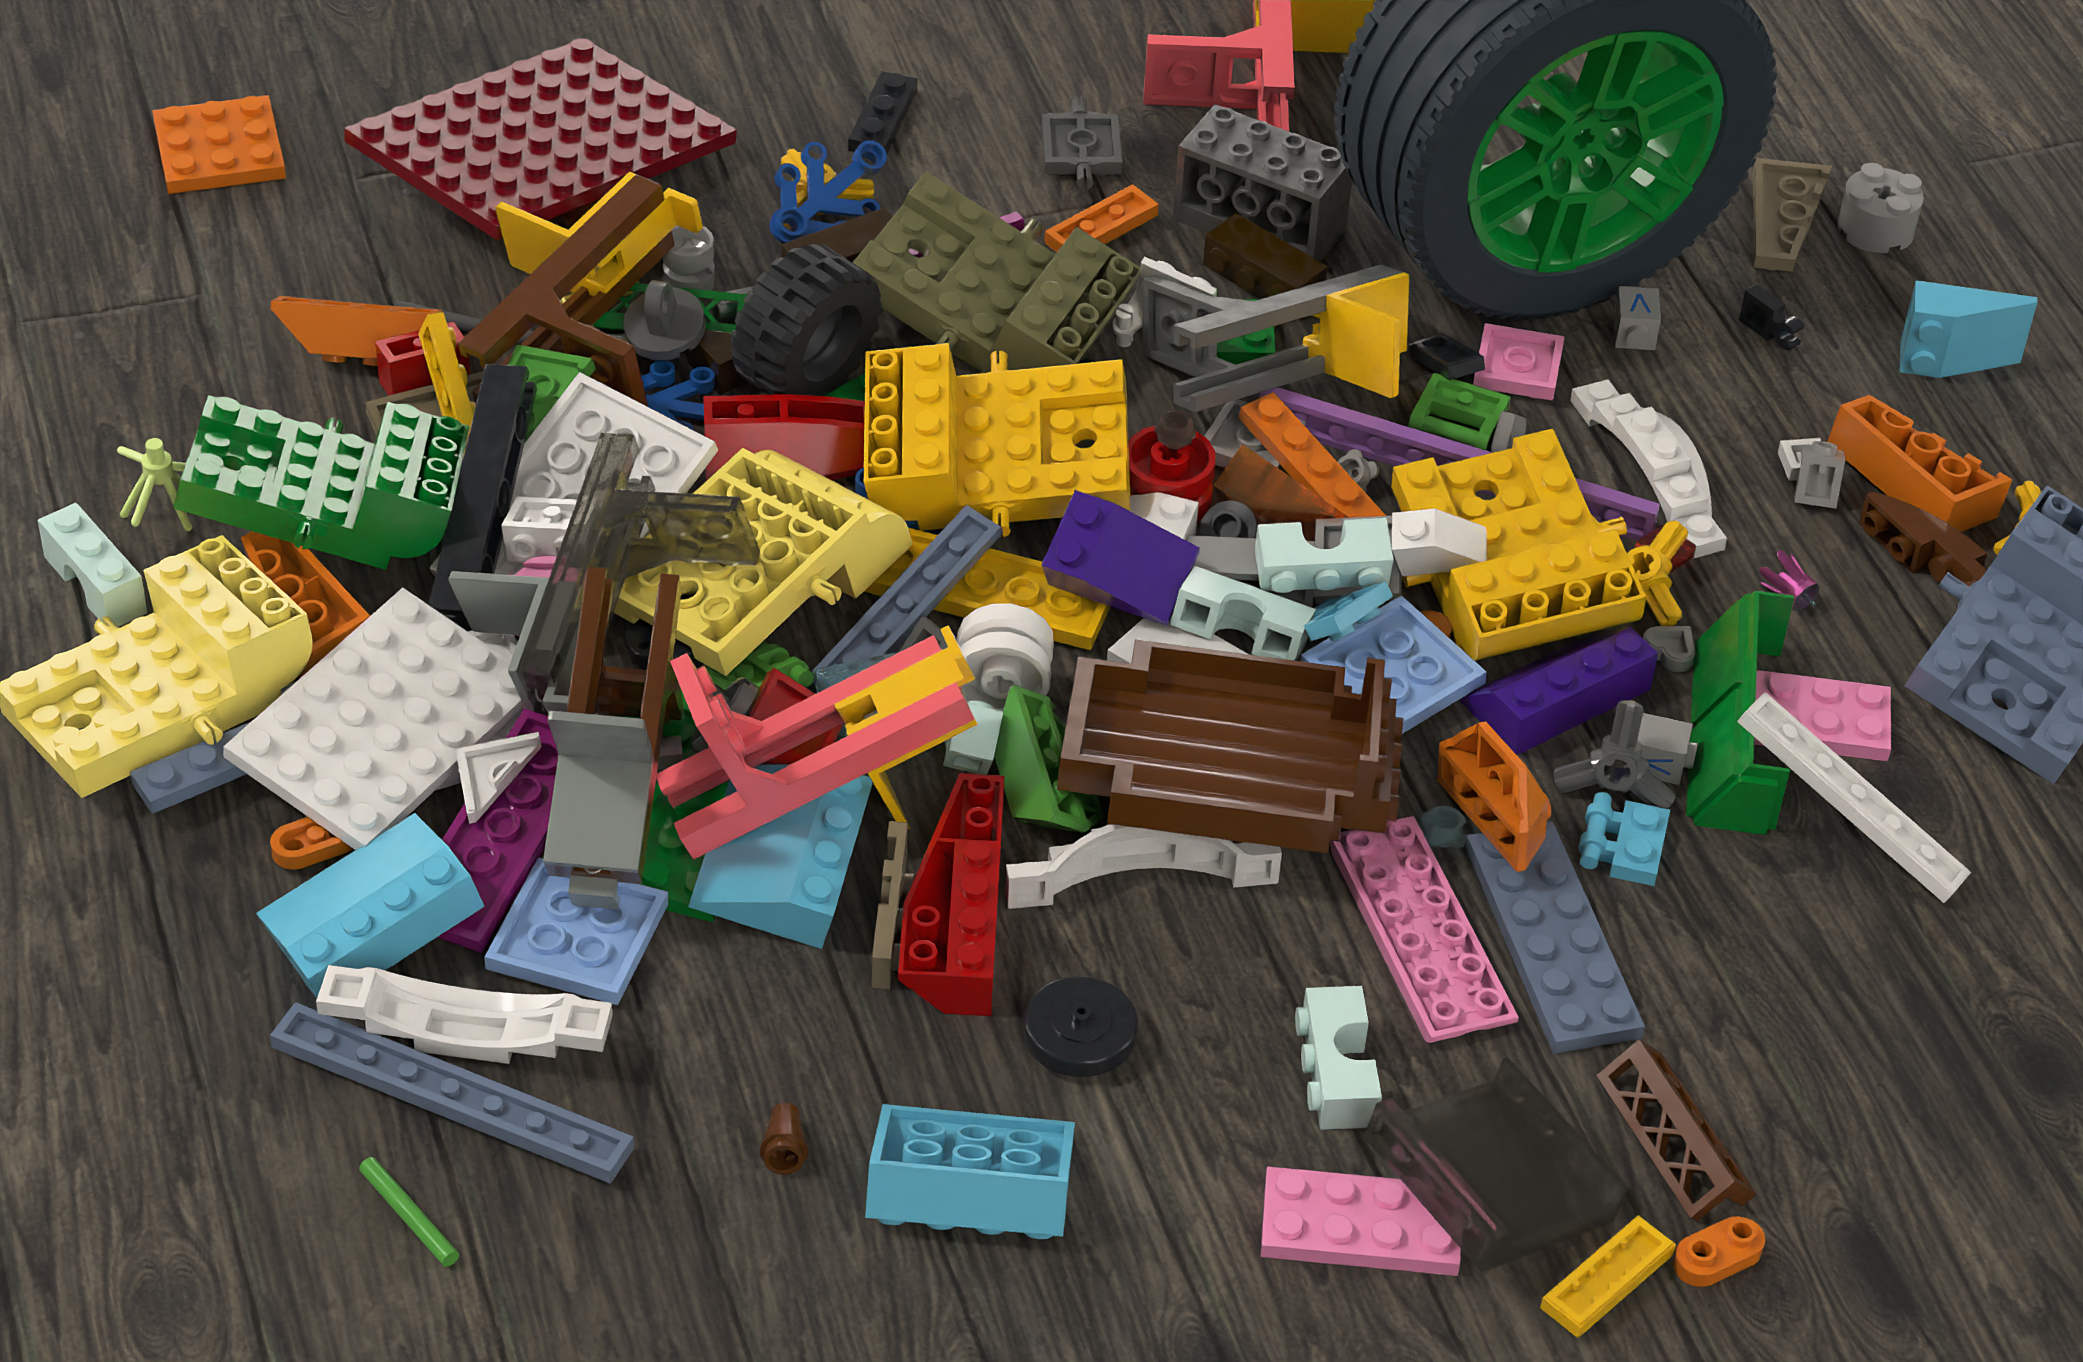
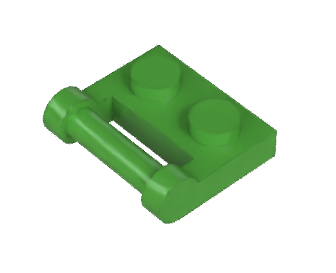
M1433 373L1411 414L1408 427L1489 451L1500 413L1508 411L1511 396L1459 380H1449L1442 375ZM1431 413L1439 417H1444L1463 424H1467L1480 430L1477 431L1442 419H1438L1429 416V414Z

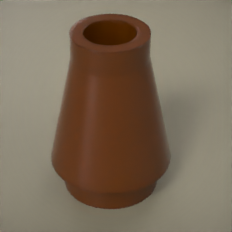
M780 1103L772 1108L771 1119L759 1151L766 1167L777 1174L785 1175L798 1171L806 1161L809 1153L800 1122V1111L791 1103Z

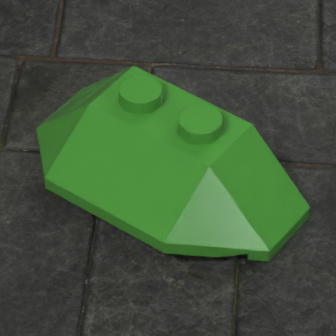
M1013 685L1007 695L994 753L999 774L1005 776L1004 790L1012 817L1022 822H1030L1048 829L1085 833L1099 824L1105 816L1098 795L1057 790L1066 724L1053 712L1056 707L1049 697Z

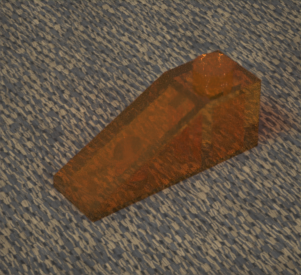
M1244 444L1239 447L1214 484L1215 487L1226 494L1222 502L1237 501L1243 503L1259 517L1315 523L1316 519L1349 518Z

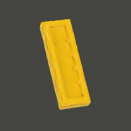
M1638 1215L1542 1298L1540 1309L1579 1338L1672 1257L1676 1244Z

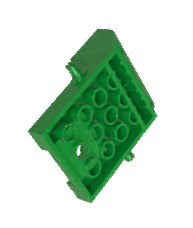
M208 395L198 430L180 479L173 509L291 542L297 548L301 545L303 550L312 548L386 570L391 556L399 558L417 557L431 551L441 541L451 514L470 426L462 424L449 416L438 417L421 412L409 404L387 402L375 443H370L354 434H341L344 426L339 419L337 420L336 427H333L335 418L328 419L325 423V429H323L320 425L313 422H299L282 417L273 410H258L241 405L232 398H218Z

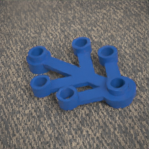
M872 140L862 142L853 154V162L824 186L823 162L827 157V150L819 142H809L801 153V161L807 167L806 202L797 208L796 185L801 178V173L795 165L790 163L781 165L774 176L775 184L780 188L781 208L776 210L770 219L769 227L773 237L784 244L845 222L841 220L835 224L810 220L817 213L859 217L865 215L862 208H868L872 212L881 209L879 203L870 198L857 201L836 197L861 176H872L881 170L887 160L884 147ZM808 151L816 152L819 159L810 157ZM862 158H868L872 165L864 162ZM782 173L790 174L793 181L785 180ZM787 223L791 225L794 229V232L787 230L783 226V224Z
M658 360L652 363L650 373L641 376L644 391L657 386L667 387L672 385L675 381V367L673 363L667 360ZM697 367L690 372V380L652 395L645 394L648 407L693 430V426L689 422L678 421L674 415L704 420V404L682 400L696 394L711 392L715 387V374L710 368Z

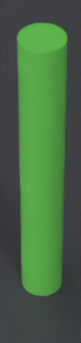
M374 1157L365 1159L361 1163L359 1171L444 1267L453 1265L459 1258V1252Z

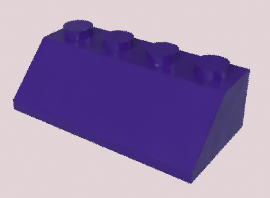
M1631 627L1596 631L1477 688L1462 697L1460 702L1480 722L1486 721L1512 751L1519 755L1616 707L1620 701L1631 700L1651 690L1658 652Z

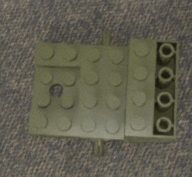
M925 172L910 190L903 205L875 240H870L853 262L873 276L881 294L882 309L936 344L949 343L951 353L982 373L991 372L990 355L994 351H997L998 361L999 351H1004L1008 354L1007 370L1010 371L1080 364L1116 314L1119 305L1124 303L1141 277V267L1078 227L1073 230L1055 254L1035 241L1043 231V225L1040 221L1033 229L1037 220L1030 219L1024 229L1019 231L928 172ZM908 249L917 250L920 253H922L924 257H915L908 251Z

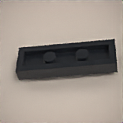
M881 71L848 138V151L855 152L862 142L872 140L881 144L886 154L888 153L917 92L918 78Z

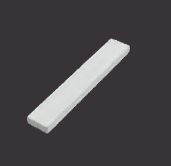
M1764 692L1737 721L1943 903L1952 896L1971 873L1767 693Z

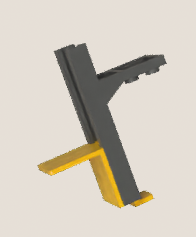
M1380 264L1257 301L1208 296L1156 275L1144 278L1143 356L1195 376L1194 378L1174 383L1173 395L1174 404L1193 412L1205 410L1321 373L1330 374L1392 398L1399 394L1400 353L1407 351L1409 274ZM1310 315L1320 318V323L1313 324V334L1303 338V345L1237 365L1217 358V343Z

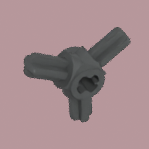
M1633 700L1620 701L1617 704L1611 735L1603 738L1602 747L1592 750L1591 758L1557 767L1554 770L1555 784L1561 793H1567L1599 783L1602 789L1608 788L1621 791L1622 793L1630 790L1647 805L1665 809L1671 806L1676 798L1675 793L1647 770L1649 762L1641 756L1643 745L1638 741L1644 712L1643 705ZM1615 759L1624 761L1623 768L1613 766Z

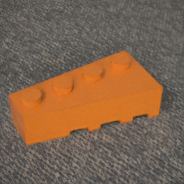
M1871 395L1840 405L1827 442L1837 445V450L1844 451L1845 461L1849 462L1887 496L1914 505L1938 517L1960 532L1998 518L2013 479L2001 472L1994 477L1980 468L1981 460L1969 453L1962 458L1945 448L1947 440L1934 432L1930 434L1913 429V420Z

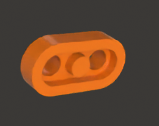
M309 817L279 827L274 831L270 839L274 862L280 867L290 870L302 869L353 850L352 847Z
M1740 1216L1726 1218L1679 1242L1673 1260L1674 1271L1682 1281L1692 1286L1706 1287L1756 1264L1762 1255L1765 1234L1762 1228L1751 1219ZM1695 1253H1702L1707 1257L1697 1256Z

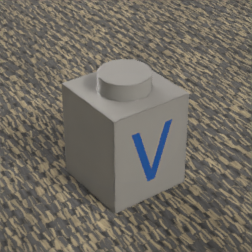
M1618 287L1613 315L1615 348L1655 350L1661 323L1659 289Z
M1643 713L1638 741L1643 745L1641 756L1649 762L1647 770L1660 781L1680 785L1683 767L1693 768L1698 743L1689 741L1693 724Z

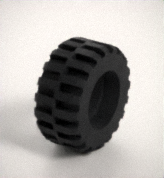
M803 245L801 248H794L788 251L786 257L776 259L771 264V269L767 273L763 272L756 280L757 285L752 292L749 291L743 300L745 302L742 311L737 313L735 319L736 329L731 334L730 341L733 347L730 350L736 371L747 382L767 395L825 396L836 388L843 386L849 380L848 377L853 370L857 371L861 365V359L865 352L870 350L873 343L871 339L873 334L878 331L880 324L878 315L882 313L881 294L873 276L825 245Z

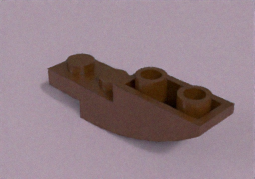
M1873 491L1866 494L1859 524L1869 536L1874 537L1890 552L1896 561L1901 562L1913 574L1927 568L1936 581L1941 582L1949 572L1968 586H1971V584L1983 577L1987 571L1984 568L1988 553L1959 530L1938 517L1896 498Z

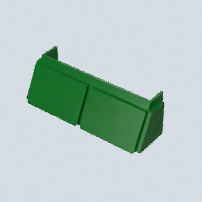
M1762 591L1745 594L1694 644L1695 657L1693 662L1690 723L1696 724V726L1691 730L1690 742L1698 743L1693 768L1688 769L1686 816L1694 819L1695 826L1766 835L1767 829H1776L1790 769L1753 764L1754 736L1737 721L1756 701L1757 654L1781 656L1794 602L1793 595Z

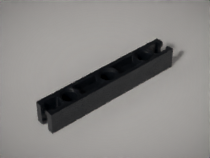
M485 365L431 592L429 606L466 631H472L448 579L452 571L495 574L503 539L501 525L510 509L537 392L534 382H526L530 374L527 366Z

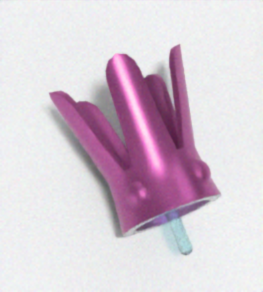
M1779 550L1777 553L1778 559L1789 575L1785 572L1776 574L1767 567L1759 569L1760 574L1775 587L1763 582L1759 584L1778 594L1793 595V608L1795 610H1801L1809 604L1816 606L1813 600L1817 596L1820 587L1807 573L1803 572L1792 553L1790 557L1783 550Z

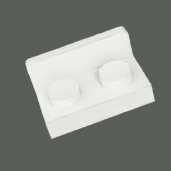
M517 496L501 525L507 559L511 562H526L534 557L555 556L564 559L570 565L589 566L593 559L590 538L602 516L600 501Z

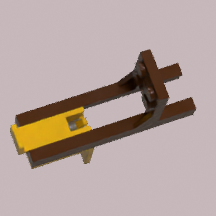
M629 172L569 230L509 204L500 202L495 209L510 264L530 275L458 343L461 355L466 358L470 355L478 357L481 367L485 368L486 364H494L527 331L537 324L540 326L520 345L592 358L596 369L590 378L648 407L634 346L624 339H617L605 334L592 325L675 246L672 229L676 225L696 234L703 228L697 200L670 188L663 192L661 184ZM569 291L574 293L563 304H561L560 300ZM513 352L500 365H507ZM481 383L472 391L475 403H477Z

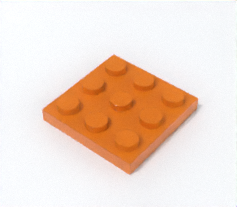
M269 95L248 96L242 99L219 102L209 101L204 104L180 107L170 106L165 109L152 110L168 194L286 179L284 161Z

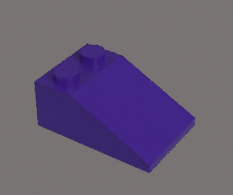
M1075 490L1041 566L1050 586L1168 626L1174 612L1179 590L1190 574L1199 555L1200 548L1115 503Z

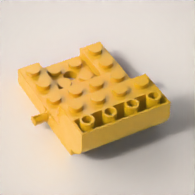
M949 343L866 351L864 485L870 501L901 516L905 521H917L920 531L944 529L968 505L1002 528L1003 537L1010 534L1009 522L1063 517L1075 490L1115 503L1131 511L1127 389L1122 359L1010 371L1007 370L1008 354L1004 351H999L998 361L997 351H994L990 355L991 372L956 376ZM1090 439L1095 441L1088 448L1076 447V444L1082 440Z
M1553 428L1513 438L1512 448L1440 466H1437L1434 458L1431 457L1393 467L1391 487L1402 512L1437 509L1486 527V561L1451 569V572L1402 576L1406 588L1426 582L1431 583L1443 614L1448 617L1452 625L1451 633L1456 645L1474 661L1638 621L1642 618L1646 595L1619 535L1627 534L1624 518L1619 517L1599 523L1591 515ZM1480 490H1488L1493 492L1496 497L1491 500H1483L1477 497L1475 493Z

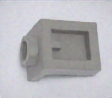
M1814 441L1812 446L1802 445L1801 464L1794 496L1796 503L1836 509L1845 465L1844 451L1837 450V445L1825 441Z

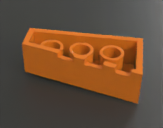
M251 531L241 537L247 559L304 610L308 616L312 634V651L307 665L298 676L300 679L367 620L370 615L309 549L303 550L301 545L297 548L294 543Z

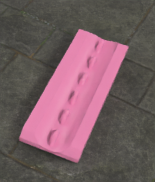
M1414 816L1397 819L1396 822L1388 821L1385 834L1352 829L1340 832L1339 842L1330 841L1332 855L1426 1042L1432 1043L1458 1037L1476 1030L1491 1029L1518 1022L1519 1017Z

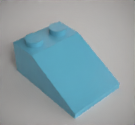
M1916 280L1901 338L1899 372L1942 378L2021 363L2037 306V297Z

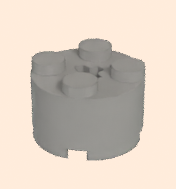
M1877 163L1863 164L1861 171L1853 174L1846 183L1837 222L1839 231L1841 229L1844 230L1847 234L1846 240L1851 245L1872 253H1889L1890 247L1901 245L1900 250L1908 247L1914 239L1924 199L1921 179L1914 174H1903L1895 170L1883 168Z

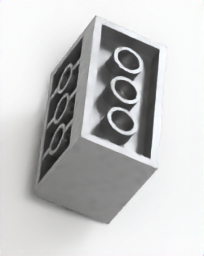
M1215 104L1178 146L1173 220L1208 233L1237 213L1321 262L1346 231L1352 180L1342 163L1341 154L1338 149Z

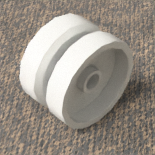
M990 604L975 609L963 619L958 630L957 642L975 677L974 680L961 686L967 702L982 701L991 705L994 710L1003 712L1008 692L1013 685L1045 696L1047 695L1050 688V664L1053 658L1054 640L1053 631L1043 617L1029 608L1015 604Z

